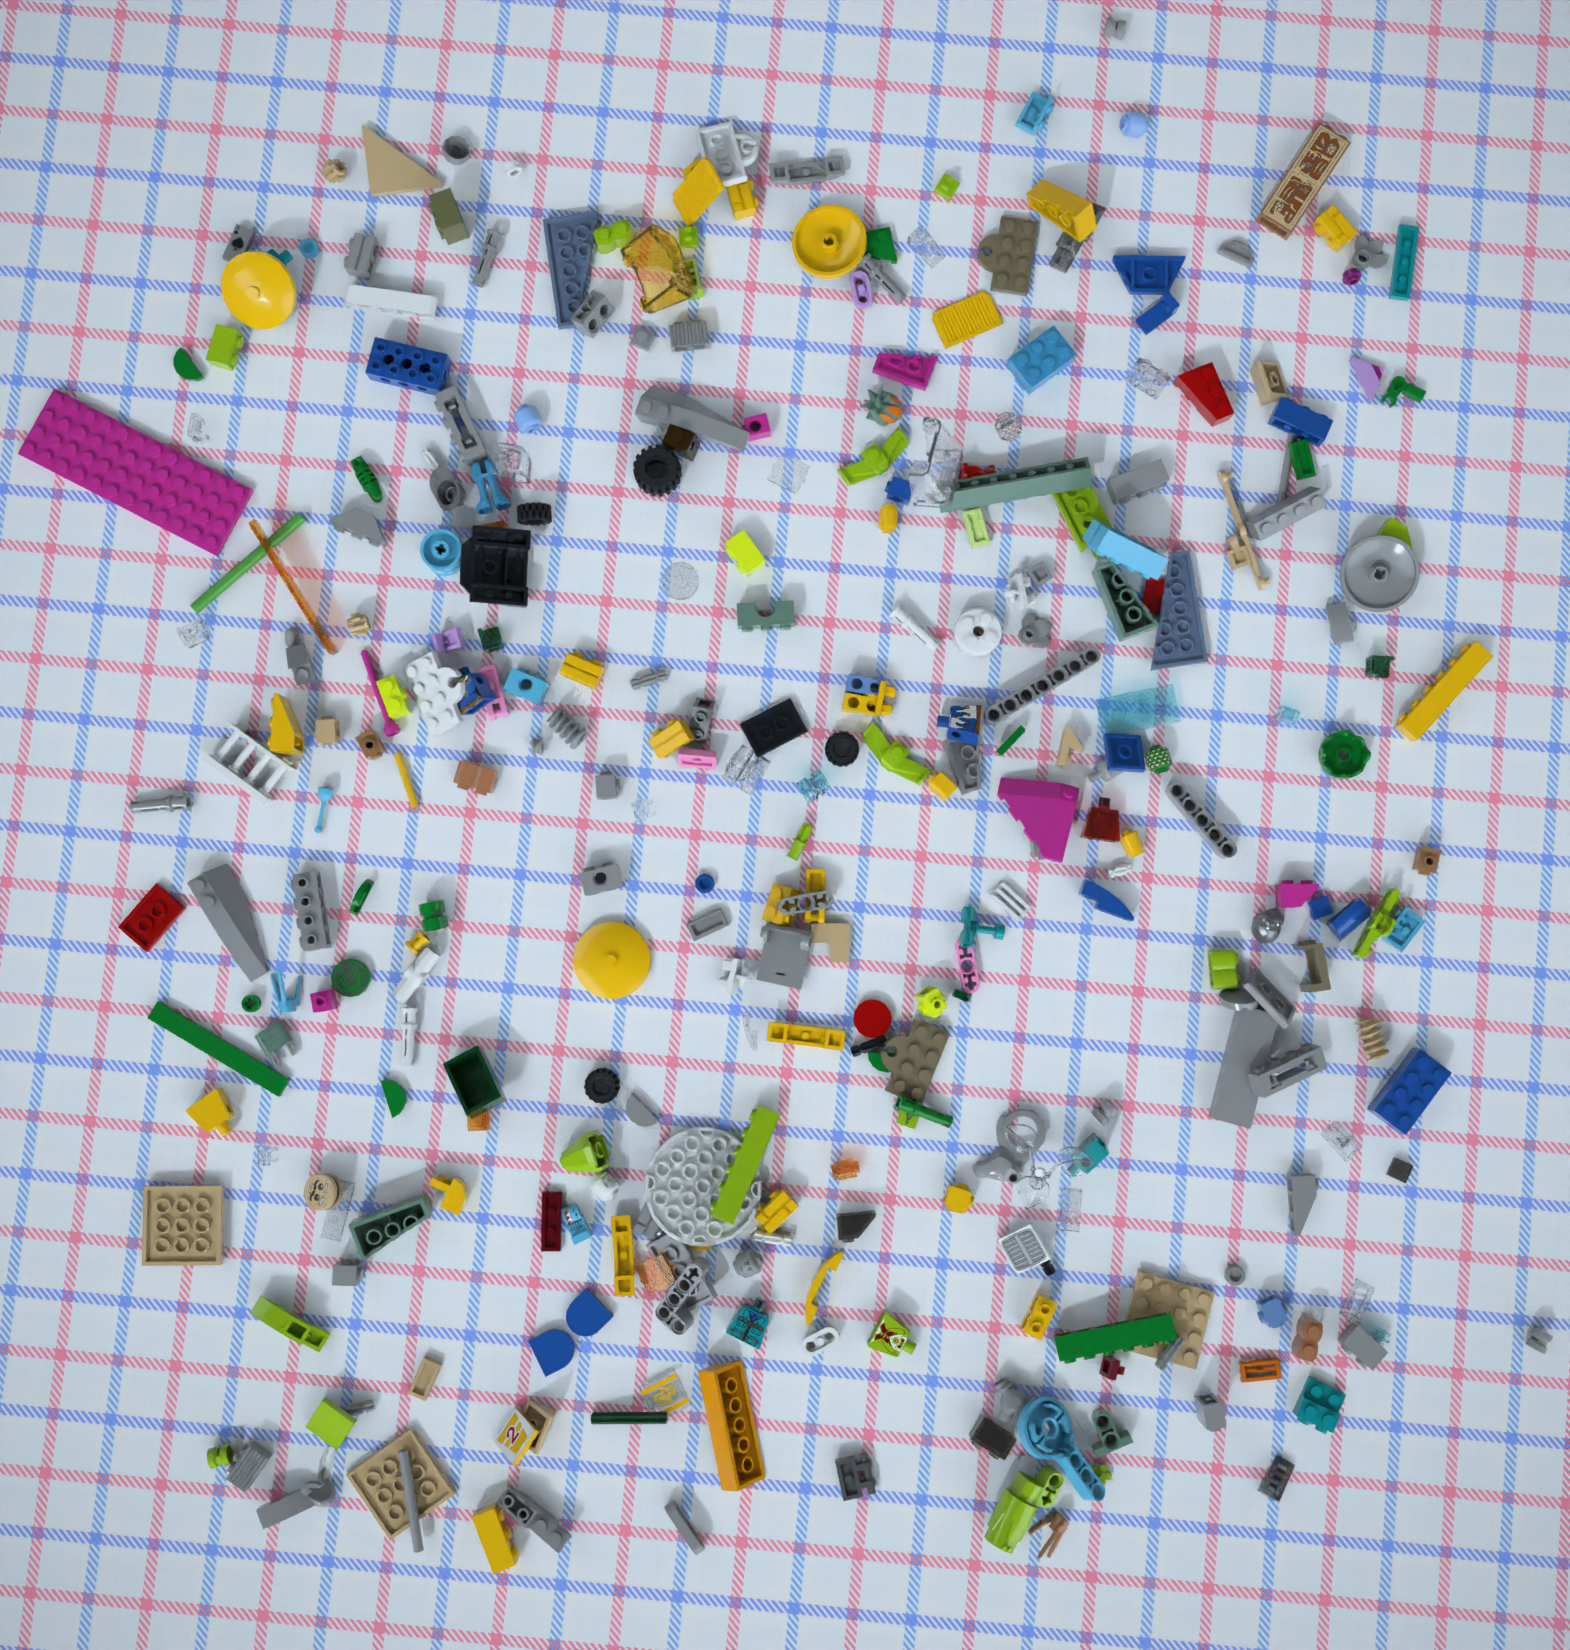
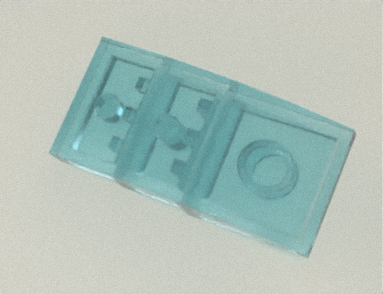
M1173 684L1095 700L1103 735L1105 733L1125 734L1181 722Z

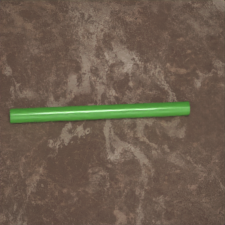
M299 512L196 599L190 605L196 613H200L306 522Z

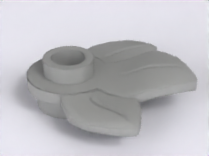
M1364 235L1360 236L1354 244L1353 264L1357 268H1366L1368 266L1373 269L1385 265L1388 259L1380 255L1383 241L1374 240L1368 242Z
M1033 612L1026 614L1021 621L1022 628L1018 633L1019 641L1024 645L1033 644L1038 648L1048 646L1050 640L1046 635L1051 630V622L1046 619L1037 620Z

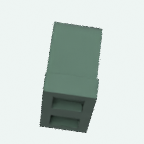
M1099 1408L1093 1411L1091 1418L1100 1442L1091 1445L1097 1458L1133 1443L1132 1437L1127 1430L1120 1433L1117 1432L1113 1420L1106 1410ZM1100 1416H1106L1104 1423H1097ZM1108 1435H1114L1113 1441H1105Z

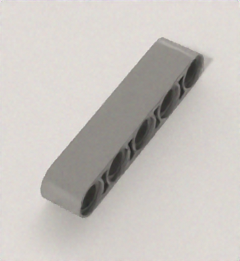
M1179 781L1168 785L1165 791L1168 799L1214 853L1222 859L1233 857L1237 852L1236 844L1186 785ZM1173 786L1180 789L1179 796L1173 794ZM1186 801H1190L1192 803L1193 807L1191 811L1185 808ZM1199 815L1204 817V825H1200L1197 822ZM1211 830L1216 831V840H1213L1210 837ZM1224 845L1230 848L1228 855L1223 853L1222 848Z

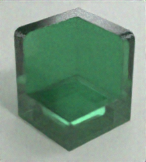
M498 627L487 630L477 629L486 654L505 648Z
M1371 655L1366 658L1365 677L1388 678L1390 663L1394 661V657Z

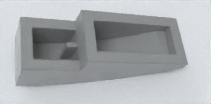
M301 1488L282 1495L276 1500L261 1505L256 1512L262 1528L265 1529L315 1506V1504L307 1495L302 1494Z

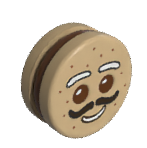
M330 1173L313 1175L308 1179L304 1187V1198L307 1205L317 1211L335 1208L343 1196L341 1181L337 1176Z

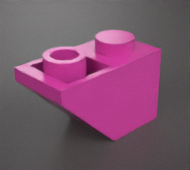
M1282 880V884L1275 885L1276 908L1301 907L1317 891L1319 884H1313V880H1301V884H1294L1293 880Z

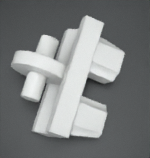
M1018 573L1008 579L1009 584L1006 585L1007 592L1003 593V597L1009 598L1011 604L1014 603L1016 612L1022 611L1036 602L1033 593L1026 594L1025 588L1031 586L1029 576H1022L1021 573Z
M735 958L733 960H724L722 968L723 970L730 971L728 978L721 977L719 979L718 987L724 989L727 993L737 994L739 987L744 988L745 981L751 982L752 978L746 977L748 969H744L745 961Z

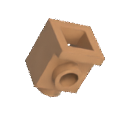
M373 729L355 737L365 757L369 760H377L383 756L382 753L386 752L379 735ZM372 742L373 747L368 749L367 745Z
M1426 846L1417 847L1412 870L1418 871V874L1423 876H1430V874L1436 873L1442 850ZM1427 858L1430 859L1429 865L1426 863Z

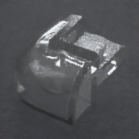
M496 441L492 476L511 478V482L530 484L532 462L529 453L523 446Z

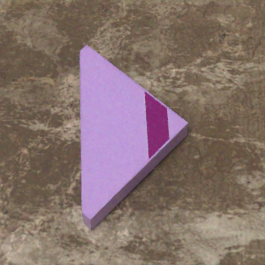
M1352 356L1349 362L1352 363L1356 372L1355 375L1361 387H1363L1368 401L1372 402L1384 368Z

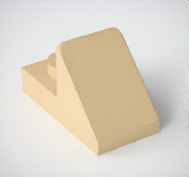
M1068 727L1063 729L1055 765L1060 768L1069 764L1071 759L1069 750L1080 753L1084 751V748Z

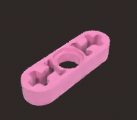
M958 939L955 943V952L961 986L966 993H975L979 989L980 983L973 946L966 948V953H971V957L960 959V955H964L963 949H959L960 939ZM970 960L973 967L970 971L962 969L963 961ZM974 972L975 976L970 977L971 981L976 983V986H973V990H970L969 987L965 986L968 983V977L963 978V974Z

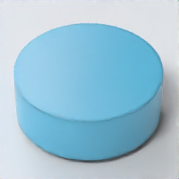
M307 238L301 241L299 250L305 258L313 259L319 254V246L315 240Z

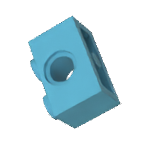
M518 667V669L512 668L503 689L508 693L541 706L550 686L545 682L546 678L537 674L533 677L528 674L529 671ZM531 681L532 686L527 690L523 689V683Z

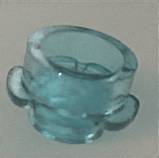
M1376 1327L1371 1332L1374 1336L1373 1339L1377 1343L1382 1345L1385 1342L1390 1343L1389 1338L1391 1334L1384 1329Z

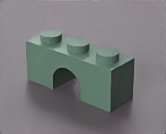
M775 601V611L768 617H762L757 613L756 602L737 603L738 630L742 629V632H752L753 629L761 628V631H771L772 628L790 630L791 627H795L794 601Z

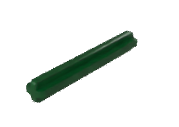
M593 1412L590 1419L593 1425L666 1424L668 1422V1413Z

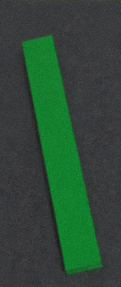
M157 1001L147 1017L149 1020L278 1097L282 1095L290 1082L289 1078L160 1001Z

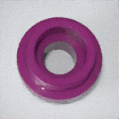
M1357 268L1346 270L1342 275L1343 284L1351 286L1358 283L1362 276L1361 272Z

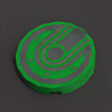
M342 960L332 971V986L342 996H359L369 986L371 981L370 970L360 960Z

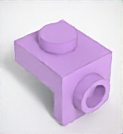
M455 627L444 633L432 634L433 646L436 652L449 653L465 646L461 628Z

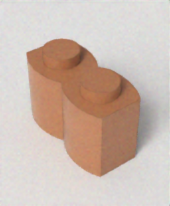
M460 760L453 782L458 784L457 788L467 791L469 787L476 789L475 793L486 796L487 792L493 793L499 772Z
M1302 1315L1296 1325L1297 1335L1292 1341L1291 1350L1292 1354L1299 1359L1313 1362L1318 1354L1317 1343L1322 1337L1323 1325L1314 1318Z

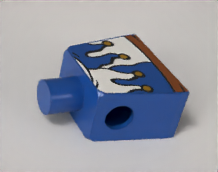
M982 705L951 706L950 716L938 715L937 727L948 728V739L977 746Z

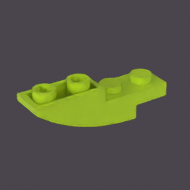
M260 1295L250 1312L257 1319L301 1345L304 1344L317 1352L321 1351L330 1335L329 1332L295 1315L296 1313Z

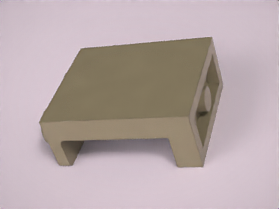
M1316 940L1299 941L1298 946H1293V950H1305L1311 982L1299 984L1300 991L1318 992L1331 990L1323 943H1316Z

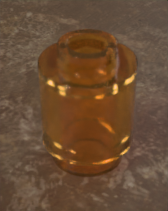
M853 1158L835 1161V1164H831L834 1180L839 1179L841 1181L855 1178L857 1173L860 1172L858 1161H854Z

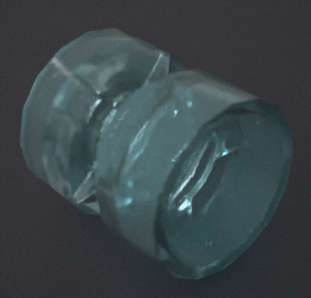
M820 769L811 773L809 779L803 778L796 783L809 804L818 799L819 794L824 795L832 790Z

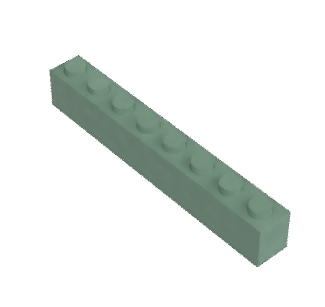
M1088 457L936 483L940 512H952L1092 487L1091 467Z

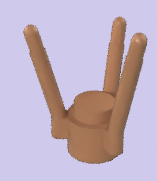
M1058 1512L1055 1516L1051 1513L1044 1521L1029 1531V1535H1032L1049 1522L1051 1523L1049 1527L1054 1531L1038 1554V1559L1043 1556L1053 1542L1047 1554L1048 1558L1051 1557L1063 1533L1067 1530V1526L1070 1524Z

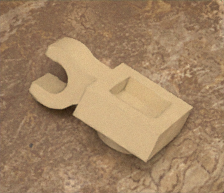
M1236 535L1225 539L1230 551L1226 552V556L1231 570L1251 564L1246 546H1239Z

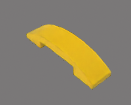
M769 1022L766 1041L843 1051L846 1031Z
M631 1215L611 1216L615 1297L635 1295Z
M841 1249L834 1252L824 1261L809 1286L805 1304L806 1324L809 1326L818 1309V1304L813 1302V1299L828 1268L836 1272L844 1255V1251Z

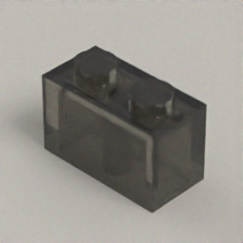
M980 1414L969 1433V1437L972 1440L971 1443L979 1449L982 1447L989 1451L988 1454L997 1460L1000 1457L1005 1461L1017 1441L1014 1434Z

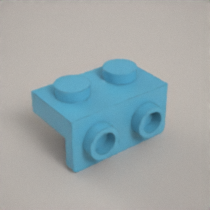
M1033 91L1015 126L1035 136L1038 130L1041 131L1046 123L1044 119L1046 114L1050 115L1055 106L1052 103L1054 96L1050 95L1048 99Z
M1408 906L1404 910L1401 908L1394 916L1397 920L1394 928L1388 936L1382 938L1383 941L1401 953L1426 922L1411 912Z

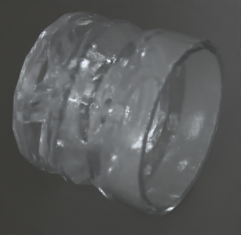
M742 745L727 763L722 779L728 781L733 775L732 785L736 784L739 779L742 780L740 790L751 796L765 775L771 761L761 755L755 761L751 760L754 751L750 750L744 756L747 747Z

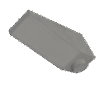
M1310 1173L1286 1174L1290 1233L1295 1236L1301 1235L1317 1196L1316 1190L1319 1189L1318 1179Z

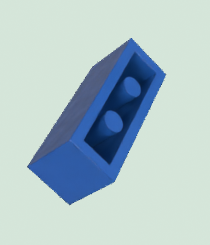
M1281 397L1275 405L1267 424L1284 432L1293 433L1295 437L1302 440L1308 439V443L1319 447L1326 439L1334 420L1329 419L1324 414L1312 411L1309 407L1296 404L1291 399Z

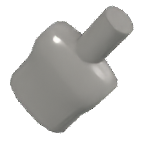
M1106 759L1096 764L1097 771L1088 775L1090 782L1099 778L1108 782L1124 771H1108Z

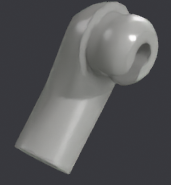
M296 627L287 628L285 631V644L288 648L299 645L296 642V636L299 633Z

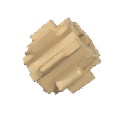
M328 159L324 163L325 167L322 168V174L325 180H328L329 183H340L345 179L344 175L347 173V168L340 159Z
M358 612L351 614V618L347 619L349 630L353 636L368 635L367 631H371V625L366 614Z

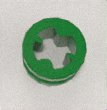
M247 995L243 998L241 1005L246 1012H256L261 1007V1000L256 995ZM251 998H253L252 1001L256 1002L252 1009H250V1006H247V1002L251 1001Z

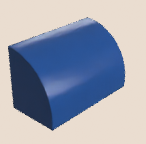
M1361 898L1353 899L1325 924L1342 941L1369 918L1371 913Z

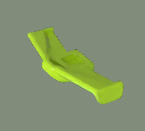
M898 427L881 448L875 442L860 453L862 461L838 469L837 472L847 486L881 475L888 470L889 466L908 446V439Z
M874 722L861 736L879 760L881 766L888 772L891 771L918 785H921L932 772L931 769L906 758L910 751L897 740L890 745Z

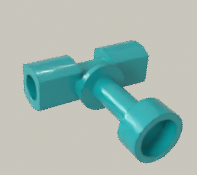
M963 907L961 910V923H964V929L960 933L961 947L971 948L974 944V936H977L978 933L991 934L994 939L1003 940L1005 925L995 924V927L979 925V921L975 920V908Z

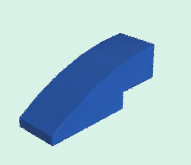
M1083 880L1078 895L1096 901L1093 909L1129 922L1134 921L1135 917L1117 897L1101 886L1088 880Z

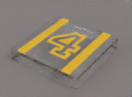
M674 1368L639 1386V1390L650 1412H667L668 1417L692 1405Z

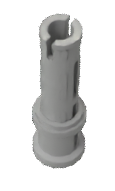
M487 229L488 235L485 243L481 246L483 252L472 281L473 285L480 288L484 287L493 256L498 253L497 247L500 239L503 238V234L494 229Z
M870 253L862 258L858 267H862L869 274L870 279H875L900 304L907 295L883 272L882 266L878 265L871 258Z
M189 794L176 797L168 795L163 799L131 801L129 807L132 814L160 810L174 812L175 810L185 809V811H190L192 803Z

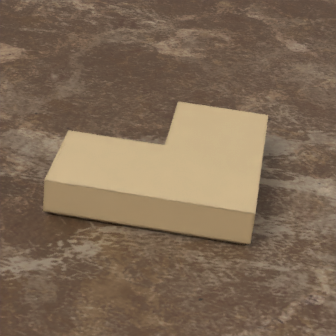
M811 923V932H813L812 943H830V962H850V924Z

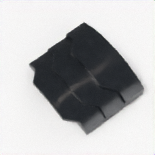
M473 525L472 536L461 545L460 585L469 593V602L506 605L509 607H527V564L531 530Z

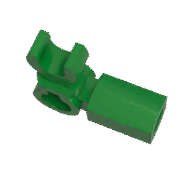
M1396 376L1390 381L1387 389L1388 393L1381 398L1380 403H1384L1386 398L1391 400L1389 407L1392 408L1396 404V396H1399L1400 392H1402V395L1420 403L1426 391L1411 383L1407 384L1402 376Z

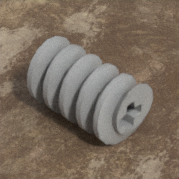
M561 707L548 718L547 723L549 722L548 726L550 728L555 727V733L560 732L559 737L561 739L566 737L565 743H571V749H575L588 735H584L585 728L578 730L580 723L573 725L574 717L569 720L567 719L570 714L569 712L562 714L564 707Z

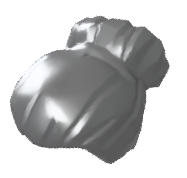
M1276 907L1270 908L1256 915L1252 922L1251 931L1257 941L1271 943L1278 938L1281 925L1284 923V917L1279 909Z

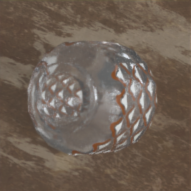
M1001 413L994 424L999 438L1004 441L1017 439L1022 431L1019 419L1014 413Z

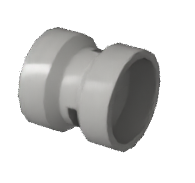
M1108 17L1103 37L1109 38L1113 36L1118 40H1122L1126 21H1115L1114 18Z
M1104 1099L1100 1106L1094 1108L1091 1113L1105 1126L1109 1123L1111 1117H1115L1118 1114V1111Z
M1534 1327L1531 1338H1528L1525 1344L1545 1354L1547 1350L1546 1345L1551 1342L1553 1336Z

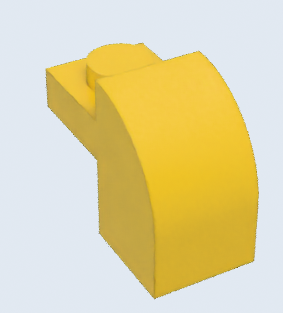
M441 1174L432 1177L429 1185L446 1192L440 1208L459 1215L468 1198V1189L465 1182L458 1176L453 1178L452 1182L449 1181L450 1178Z

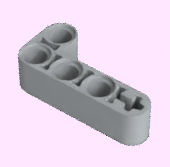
M697 1257L686 1267L655 1310L658 1320L676 1335H683L694 1323L693 1315L682 1305L710 1269L709 1261L704 1257Z

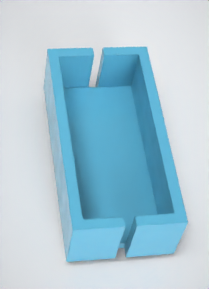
M1094 518L1082 538L1088 543L1086 546L1101 557L1106 556L1115 564H1122L1126 569L1132 572L1136 571L1148 580L1150 577L1158 580L1169 561L1168 558L1154 548Z

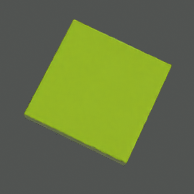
M325 1397L305 1427L337 1450L357 1419Z

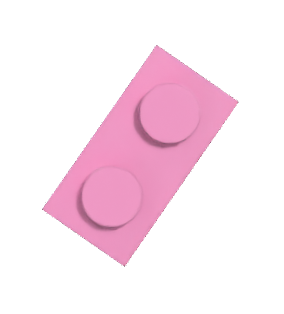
M679 748L678 766L716 769V751Z

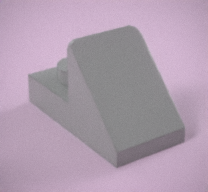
M305 643L286 648L288 669H292L297 686L316 681L315 672Z

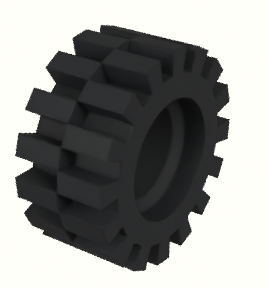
M541 502L520 504L517 506V522L525 526L549 524L552 522L551 506Z
M839 731V733H834L828 738L825 744V755L828 758L827 760L834 766L846 767L854 763L858 757L859 745L854 735H850L849 732ZM844 742L849 746L850 750L846 756H838L835 753L834 748L837 743Z
M598 1068L592 1071L585 1079V1094L595 1103L604 1104L610 1102L618 1095L620 1090V1080L617 1074L607 1068ZM599 1078H605L610 1084L609 1090L606 1093H599L595 1089V1082Z

